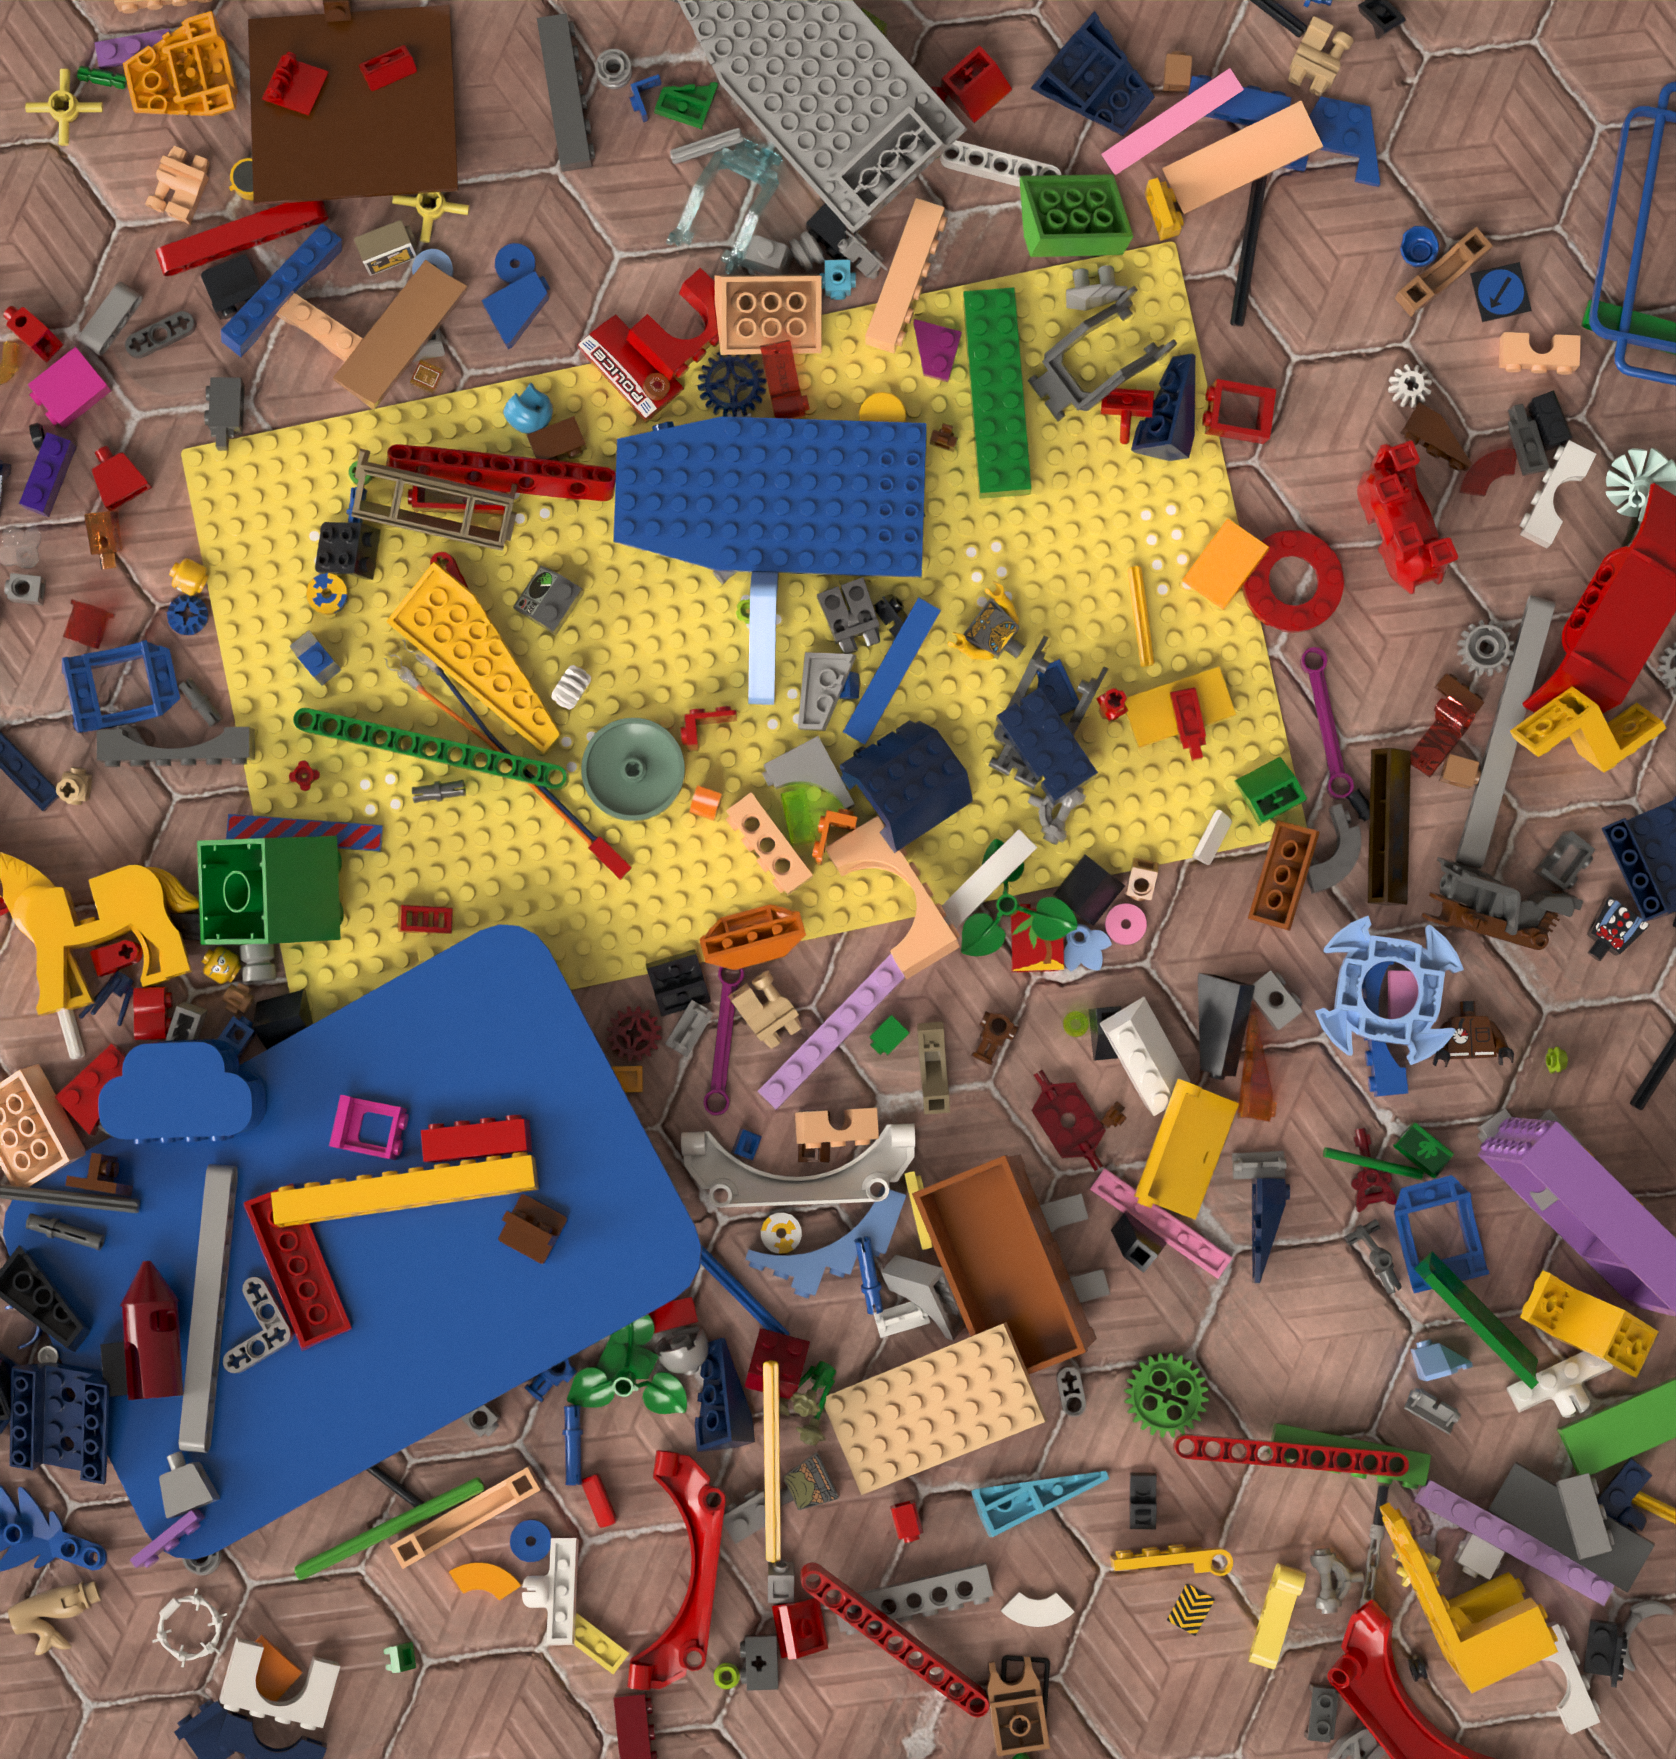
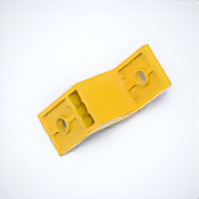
M1572 686L1511 729L1510 733L1516 741L1537 757L1549 752L1552 747L1570 737L1578 754L1605 773L1609 769L1614 768L1624 758L1635 753L1645 743L1656 738L1658 734L1667 728L1661 719L1637 702L1607 723L1599 706Z
M1543 1270L1540 1277L1536 1279L1534 1289L1529 1300L1525 1302L1520 1316L1521 1319L1553 1338L1600 1358L1634 1378L1638 1377L1659 1332L1629 1312L1579 1291Z

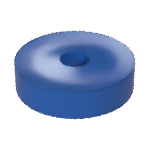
M512 243L504 246L497 253L495 269L499 278L510 285L536 270V261L529 248L522 244ZM519 261L520 265L517 268H512L511 263Z
M534 1519L522 1521L511 1533V1550L522 1561H539L550 1551L552 1534L549 1528L541 1521ZM528 1536H533L536 1539L535 1545L530 1546L527 1544L526 1539Z

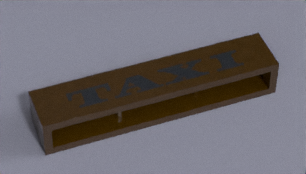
M1397 748L1371 749L1367 901L1370 904L1386 906L1408 904L1411 751Z

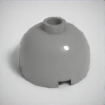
M697 1326L672 1332V1335L675 1337L667 1341L663 1337L655 1345V1351L662 1365L670 1372L684 1373L685 1375H691L699 1370V1366L707 1358L709 1348L704 1330H699Z

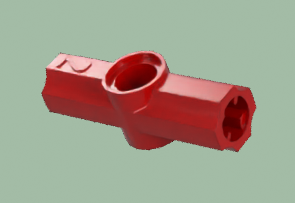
M1112 688L1096 699L1100 705L1098 712L1102 719L1106 718L1109 722L1114 721L1129 711L1125 704L1127 697L1123 690L1119 691L1117 688Z

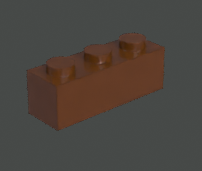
M1446 673L1434 688L1473 717L1485 703L1482 701L1483 698L1477 693L1473 694L1469 691L1470 688L1464 683L1460 684L1456 681L1457 678L1454 675Z

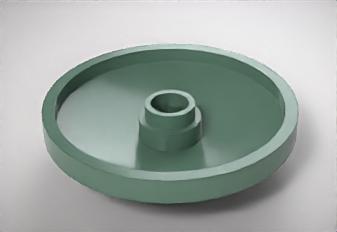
M624 718L607 724L591 738L583 754L581 774L588 796L600 810L619 820L643 821L661 814L676 800L684 782L685 763L677 741L664 727L647 719Z

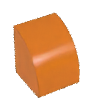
M697 785L690 813L714 821L723 798L722 794Z

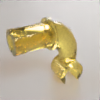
M3 342L2 361L0 363V385L7 383L15 375L16 371L19 370L17 365L19 344L16 342Z

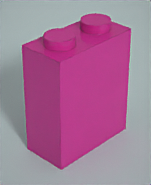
M76 347L28 384L32 390L29 394L38 406L43 404L47 408L48 412L45 415L54 426L59 423L64 429L112 391Z

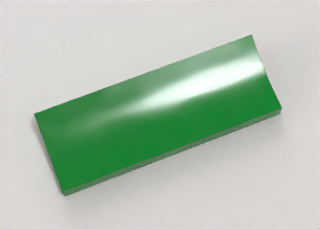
M1432 1251L1414 1270L1532 1390L1539 1383L1536 1378L1538 1359Z

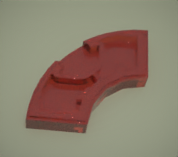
M1515 449L1493 451L1476 461L1466 473L1459 493L1485 497L1489 485L1494 480L1502 476H1513L1517 460Z

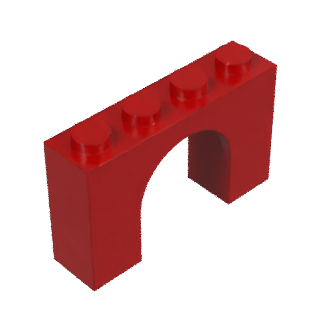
M701 268L683 282L679 294L700 314L704 322V332L692 339L675 338L668 334L647 314L629 330L626 339L669 382L676 376L681 378L689 370V365L693 361L698 363L706 355V349L711 345L716 347L719 344L715 307V281Z

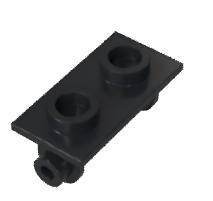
M890 594L883 596V600H880L874 606L876 608L875 612L885 625L892 621L895 622V625L889 631L896 638L908 616L903 610L904 605L901 600Z

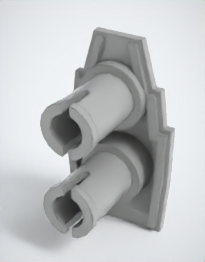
M1105 265L1098 269L1100 284L1090 285L1087 269H1076L1072 273L1075 288L1066 290V308L1086 311L1119 300L1127 291V286L1116 285L1114 268L1110 265Z

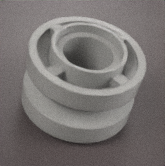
M608 49L602 52L596 61L598 80L609 89H620L627 85L632 76L629 57L618 49ZM611 65H618L620 67L619 72L614 74L609 73L607 69Z
M805 231L800 234V241L794 238L789 241L797 263L806 272H809L813 269V262L820 265L825 260L815 238Z
M220 1550L217 1553L208 1555L207 1561L199 1564L196 1559L182 1558L190 1572L202 1576L209 1575L219 1567L222 1553Z

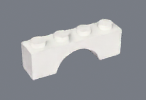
M1570 440L1564 446L1559 445L1553 456V459L1557 460L1553 469L1549 467L1542 478V481L1545 482L1542 491L1537 490L1531 500V504L1534 505L1531 513L1526 512L1519 526L1523 528L1520 533L1521 536L1545 548L1552 544L1563 522L1554 509L1553 497L1555 490L1564 482L1581 481L1586 476L1596 453Z
M1553 1621L1546 1625L1553 1628L1558 1638V1641L1555 1642L1558 1652L1543 1660L1557 1663L1565 1673L1567 1679L1566 1694L1556 1708L1566 1731L1574 1734L1600 1723L1597 1715L1601 1714L1596 1700H1591L1587 1690L1590 1689V1685L1584 1674L1580 1676L1577 1668L1580 1662L1575 1651L1569 1650L1566 1641L1570 1639L1563 1625L1559 1626L1558 1623Z

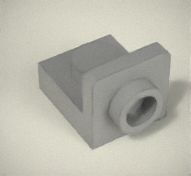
M785 1560L775 1563L768 1562V1603L794 1602V1562H787Z

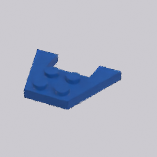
M1320 96L1309 115L1323 145V148L1319 150L1358 157L1359 161L1354 182L1379 187L1380 178L1370 106ZM1309 155L1283 168L1305 171Z

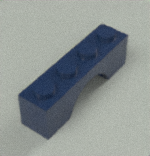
M227 1710L216 1744L220 1745V1750L230 1754H234L235 1751L243 1753L246 1759H323L327 1749V1743L304 1735L292 1745L284 1748L267 1746L256 1736L253 1728V1718Z

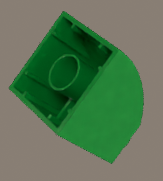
M337 836L197 841L201 945L278 944L341 940L340 925L343 922L344 911L339 901L338 874L342 867V858L337 849Z

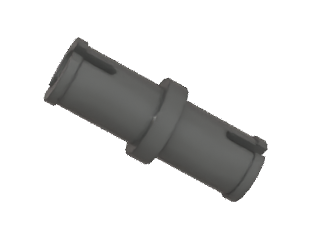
M190 677L186 680V683L182 682L178 688L181 689L192 703L191 707L193 710H197L211 728L215 725V722L221 721L223 716L209 701L210 697L207 694L204 695Z
M464 780L447 783L435 781L433 785L412 787V795L423 794L415 795L413 801L414 803L430 800L441 802L444 798L466 796L465 788L454 789L465 786Z

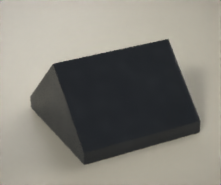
M1084 854L1053 895L1094 926L1125 885Z
M306 990L292 992L256 1003L252 1028L266 1050L313 1024Z

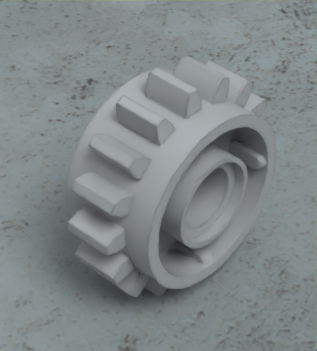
M1480 620L1477 628L1473 624L1469 625L1470 633L1463 631L1461 636L1464 640L1457 642V645L1462 647L1457 652L1458 656L1463 657L1461 665L1467 664L1469 666L1468 672L1476 670L1477 676H1481L1483 672H1486L1488 677L1493 675L1494 669L1498 673L1503 671L1501 664L1508 666L1510 662L1507 657L1514 655V652L1509 650L1514 645V642L1509 641L1507 638L1510 632L1504 633L1502 631L1503 625L1501 624L1496 627L1492 620L1487 625L1484 624L1483 620ZM1480 643H1488L1491 646V654H1483L1479 648Z

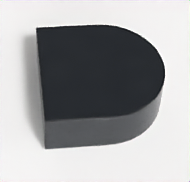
M38 422L30 424L29 430L34 447L39 452L45 434L43 426Z

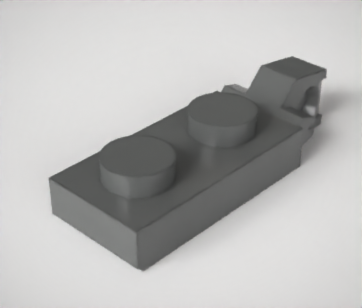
M1523 404L1514 405L1508 410L1510 416L1508 426L1522 475L1547 471L1549 464L1536 421H1532L1531 416L1527 417Z

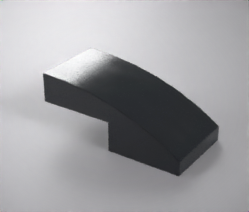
M1130 1473V1529L1156 1530V1473Z

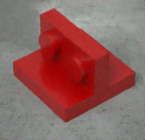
M813 1597L798 1602L772 1606L781 1658L788 1657V1660L798 1659L829 1649L820 1601Z

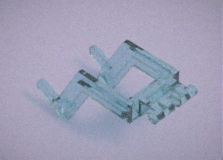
M743 138L744 141L742 143L736 144L734 151L723 147L721 151L715 152L695 183L678 226L669 234L666 244L670 246L674 242L679 247L683 243L690 245L695 234L690 232L689 229L704 193L719 170L729 169L758 183L762 190L749 209L732 252L726 249L721 257V261L727 263L725 273L728 274L733 273L738 268L757 221L779 186L778 173L771 170L773 164L779 166L783 159L782 156L764 147L761 151L756 150L757 144Z

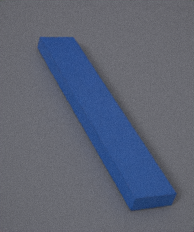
M918 597L843 733L864 745L867 743L940 614L941 609Z

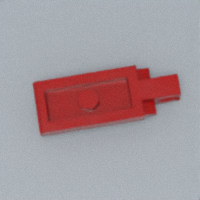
M1196 688L1170 692L1169 695L1180 744L1182 743L1183 749L1189 748L1192 761L1202 760L1201 746L1206 745L1205 738L1207 736Z

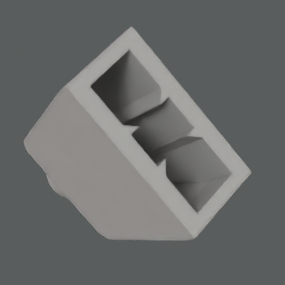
M752 235L747 243L740 266L767 275L788 274L794 256L787 245L758 235Z
M182 1451L167 1456L171 1471L159 1476L166 1518H175L220 1500L216 1489L200 1462H192L186 1465Z

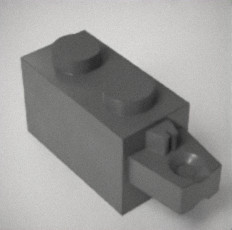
M210 377V386H206V401H209V410H205L204 421L205 426H208L211 431V437H216V448L218 451H228L229 437H235V434L243 435L245 385L242 378Z

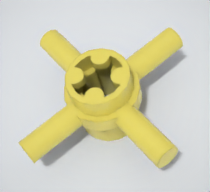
M60 69V90L52 93L48 102H26L25 108L26 112H50L53 118L59 122V145L68 146L69 123L76 120L79 112H103V102H78L76 97L70 93V70ZM65 101L69 102L68 110H58V108L64 107Z
M441 192L421 193L417 197L393 195V204L416 207L419 215L423 217L421 242H430L433 220L440 218L445 212L469 214V205L446 202ZM430 198L436 199V207L434 209L424 208V203L429 204L431 202Z

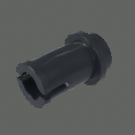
M1360 788L1348 795L1346 799L1349 800L1360 815L1358 818H1362L1365 822L1369 819L1370 803L1360 791Z

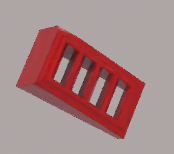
M401 905L398 911V932L452 934L453 908ZM407 913H412L411 926H407ZM418 913H422V926H418ZM429 913H433V927H428ZM439 913H444L443 928L439 927Z

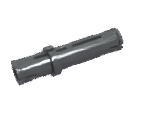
M30 1213L26 1221V1229L47 1234L48 1238L54 1239L57 1237L96 1250H101L105 1242L104 1234H98L62 1223L57 1218L48 1219Z

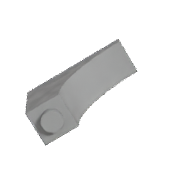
M819 736L764 764L765 771L762 772V775L767 785H773L776 790L788 785H811L831 794L844 809L849 810L855 807Z
M895 1255L881 1271L888 1289L904 1296L924 1310L939 1326L945 1338L954 1341L966 1326L941 1267Z

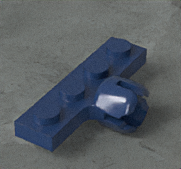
M1632 1457L1629 1458L1597 1497L1598 1505L1603 1504L1606 1515L1635 1532L1637 1530L1631 1524L1642 1531L1647 1523L1646 1516L1635 1508L1631 1502L1652 1477V1473Z

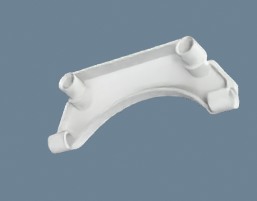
M915 1123L887 1124L879 1139H876L864 1153L851 1162L829 1172L801 1177L776 1175L751 1167L724 1149L709 1131L681 1133L682 1156H684V1166L702 1189H710V1202L720 1208L883 1201L889 1194V1182H897L915 1157ZM875 1182L882 1183L885 1186L884 1195L880 1197L872 1195L870 1191L871 1185ZM724 1188L728 1192L726 1202L720 1203L716 1201L714 1197L716 1189Z

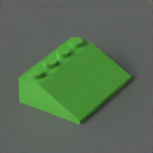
M1114 174L1020 177L1023 232L1030 257L1124 254L1133 238V234Z

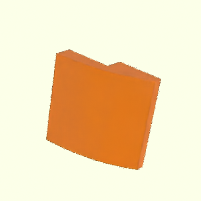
M261 1634L255 1641L262 1643L264 1647L256 1674V1688L265 1698L277 1701L302 1674V1670Z

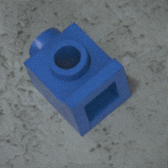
M233 1016L218 1039L231 1045L237 1056L241 1057L256 1034L252 1028L253 1022L244 1016H241L240 1019ZM239 1030L244 1033V1037L241 1040H237L235 1037V1033Z

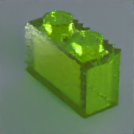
M805 789L781 793L792 847L812 843L817 839Z

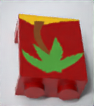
M1019 904L1024 908L1037 912L1036 908H1031V904ZM1021 911L1011 916V973L1063 971V937L1055 941L1043 940L1032 929V921L1035 916Z

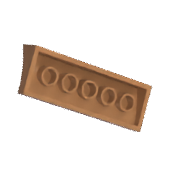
M425 260L337 371L333 380L375 410L466 294L467 286Z

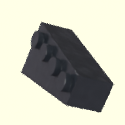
M19 1245L0 1269V1298L67 1349L76 1352L91 1330L29 1251Z

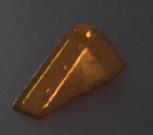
M1250 1015L1237 1119L1270 1122L1271 1117L1275 1118L1277 1102H1273V1092L1257 1015Z

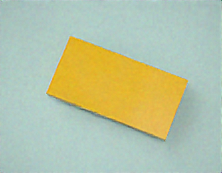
M1220 667L1127 697L1125 704L1129 711L1126 712L1137 747L1141 748L1178 735L1169 695L1170 692L1195 687L1204 726L1236 716Z

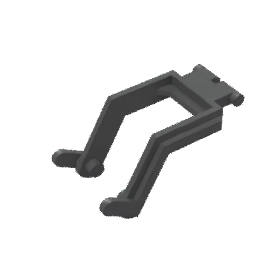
M1135 286L1127 290L1115 304L1083 321L1047 351L1042 363L1048 371L1039 378L1033 375L1028 379V382L1040 398L1045 397L1047 394L1049 395L1050 399L1044 404L1057 422L1066 416L1063 410L1071 404L1078 411H1089L1124 381L1162 360L1177 345L1175 339L1165 346L1163 344L1159 347L1152 342L1144 348L1147 354L1117 371L1092 393L1084 392L1063 364L1064 353L1088 333L1118 316L1122 321H1125L1133 314L1129 309L1133 302L1129 299L1138 291Z
M1043 636L1007 708L1015 703L1020 706V700L1025 697L1037 671L1045 673L1050 662L1043 659L1046 653L1042 650L1049 637ZM1105 666L1097 679L1092 677L1090 682L1082 679L1076 690L1082 693L1083 696L1067 725L1073 736L1109 669ZM998 724L993 733L995 742L1005 747L998 759L992 757L988 766L1009 776L1012 768L1018 770L1014 780L1034 789L1038 783Z

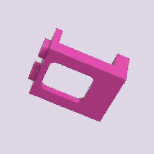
M340 1095L329 1146L396 1160V1156L400 1155L403 1147V1141L400 1140L402 1129L405 1130L408 1124L409 1116L406 1114L407 1109ZM366 1112L393 1117L387 1148L362 1143L359 1140L362 1121Z

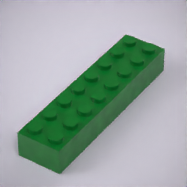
M1015 287L963 291L979 499L1030 495L1031 478Z

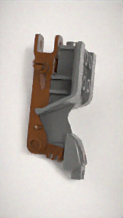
M1438 857L1437 861L1441 864V870L1446 874L1443 875L1440 881V894L1430 892L1429 896L1442 902V911L1440 916L1423 913L1422 917L1447 927L1456 926L1467 931L1477 932L1534 950H1542L1548 945V932H1553L1549 928L1550 924L1554 927L1557 926L1552 922L1553 919L1560 921L1557 918L1558 914L1571 917L1574 909L1581 910L1583 900L1563 890L1535 891L1527 900L1521 901V895L1517 890L1494 879L1487 872Z

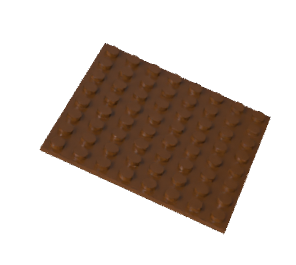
M450 5L352 12V20L326 22L325 14L248 19L254 205L459 191ZM405 45L414 60L417 72L375 91H371L358 65ZM287 52L294 53L297 56V61L329 71L309 116L262 100L281 56L286 55Z

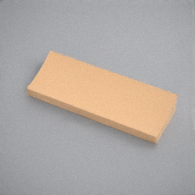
M1299 101L1162 168L1174 191L1175 198L1183 215L1323 148V145L1302 101Z

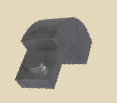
M1342 804L1329 808L1337 836V847L1333 856L1324 863L1309 867L1307 880L1312 894L1327 890L1342 881L1351 872L1358 860L1361 849L1360 827L1358 825L1349 828L1348 824L1351 823L1350 814L1347 808L1343 809Z

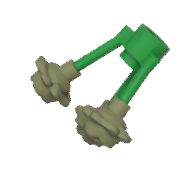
M819 1361L816 1367L811 1365L807 1373L800 1379L798 1388L810 1377H812L810 1381L814 1384L813 1387L808 1389L806 1394L794 1392L790 1398L794 1403L793 1406L796 1413L804 1417L810 1414L815 1415L814 1418H811L809 1425L796 1428L801 1433L800 1440L805 1444L814 1446L819 1441H825L826 1439L819 1429L821 1423L819 1419L826 1403V1396L829 1395L830 1389L835 1383L833 1377L836 1374V1370L823 1361ZM825 1387L819 1405H817L815 1400L818 1388L823 1389ZM779 1397V1416L781 1414L790 1415L787 1403L790 1399Z

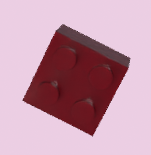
M760 1328L744 1387L763 1392V1363L773 1360L779 1364V1397L790 1399L794 1392L798 1391L810 1341Z

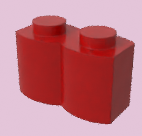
M168 987L133 988L135 1040L166 1039L172 1022V1018H169L168 1009L173 1006L172 992H168Z
M915 1500L891 1505L890 1509L898 1539H904L905 1543L919 1540V1535L924 1532Z

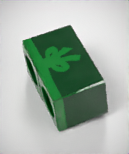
M1416 1122L1412 1123L1393 1144L1395 1149L1432 1178L1439 1176L1454 1155L1451 1150Z

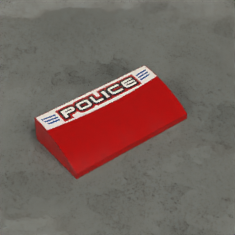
M615 314L587 335L577 346L647 423L684 390V387L674 378L669 382L670 389L663 399L652 400L645 395L643 384L650 374L659 372L626 340L630 329Z

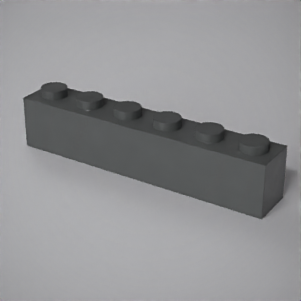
M567 13L537 18L561 170L565 172L592 167L591 159H595L593 143L588 144L587 134H591L589 119H584L583 110H587L585 94L580 95L579 86L584 84L581 70H576L575 61H580L578 47L577 45L572 46L571 37L576 36L574 22H568Z

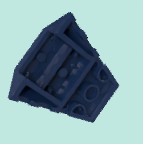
M1094 11L1061 48L1030 89L1124 136L1155 96L1137 70L1133 69L1123 50L1119 49L1112 39L1113 36L1108 29H1105L1099 20V16Z

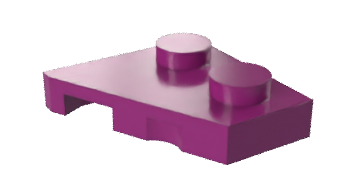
M914 319L913 326L923 376L948 382L962 332Z

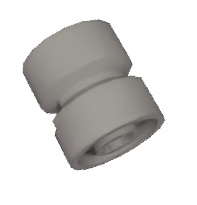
M247 944L240 946L241 961L246 963L242 970L244 983L265 982L277 979L275 965L270 963L275 958L273 944Z

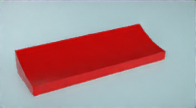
M276 1189L243 1204L301 1351H304L351 1330V1326L310 1224L279 1227L274 1224L271 1193L279 1192V1189Z

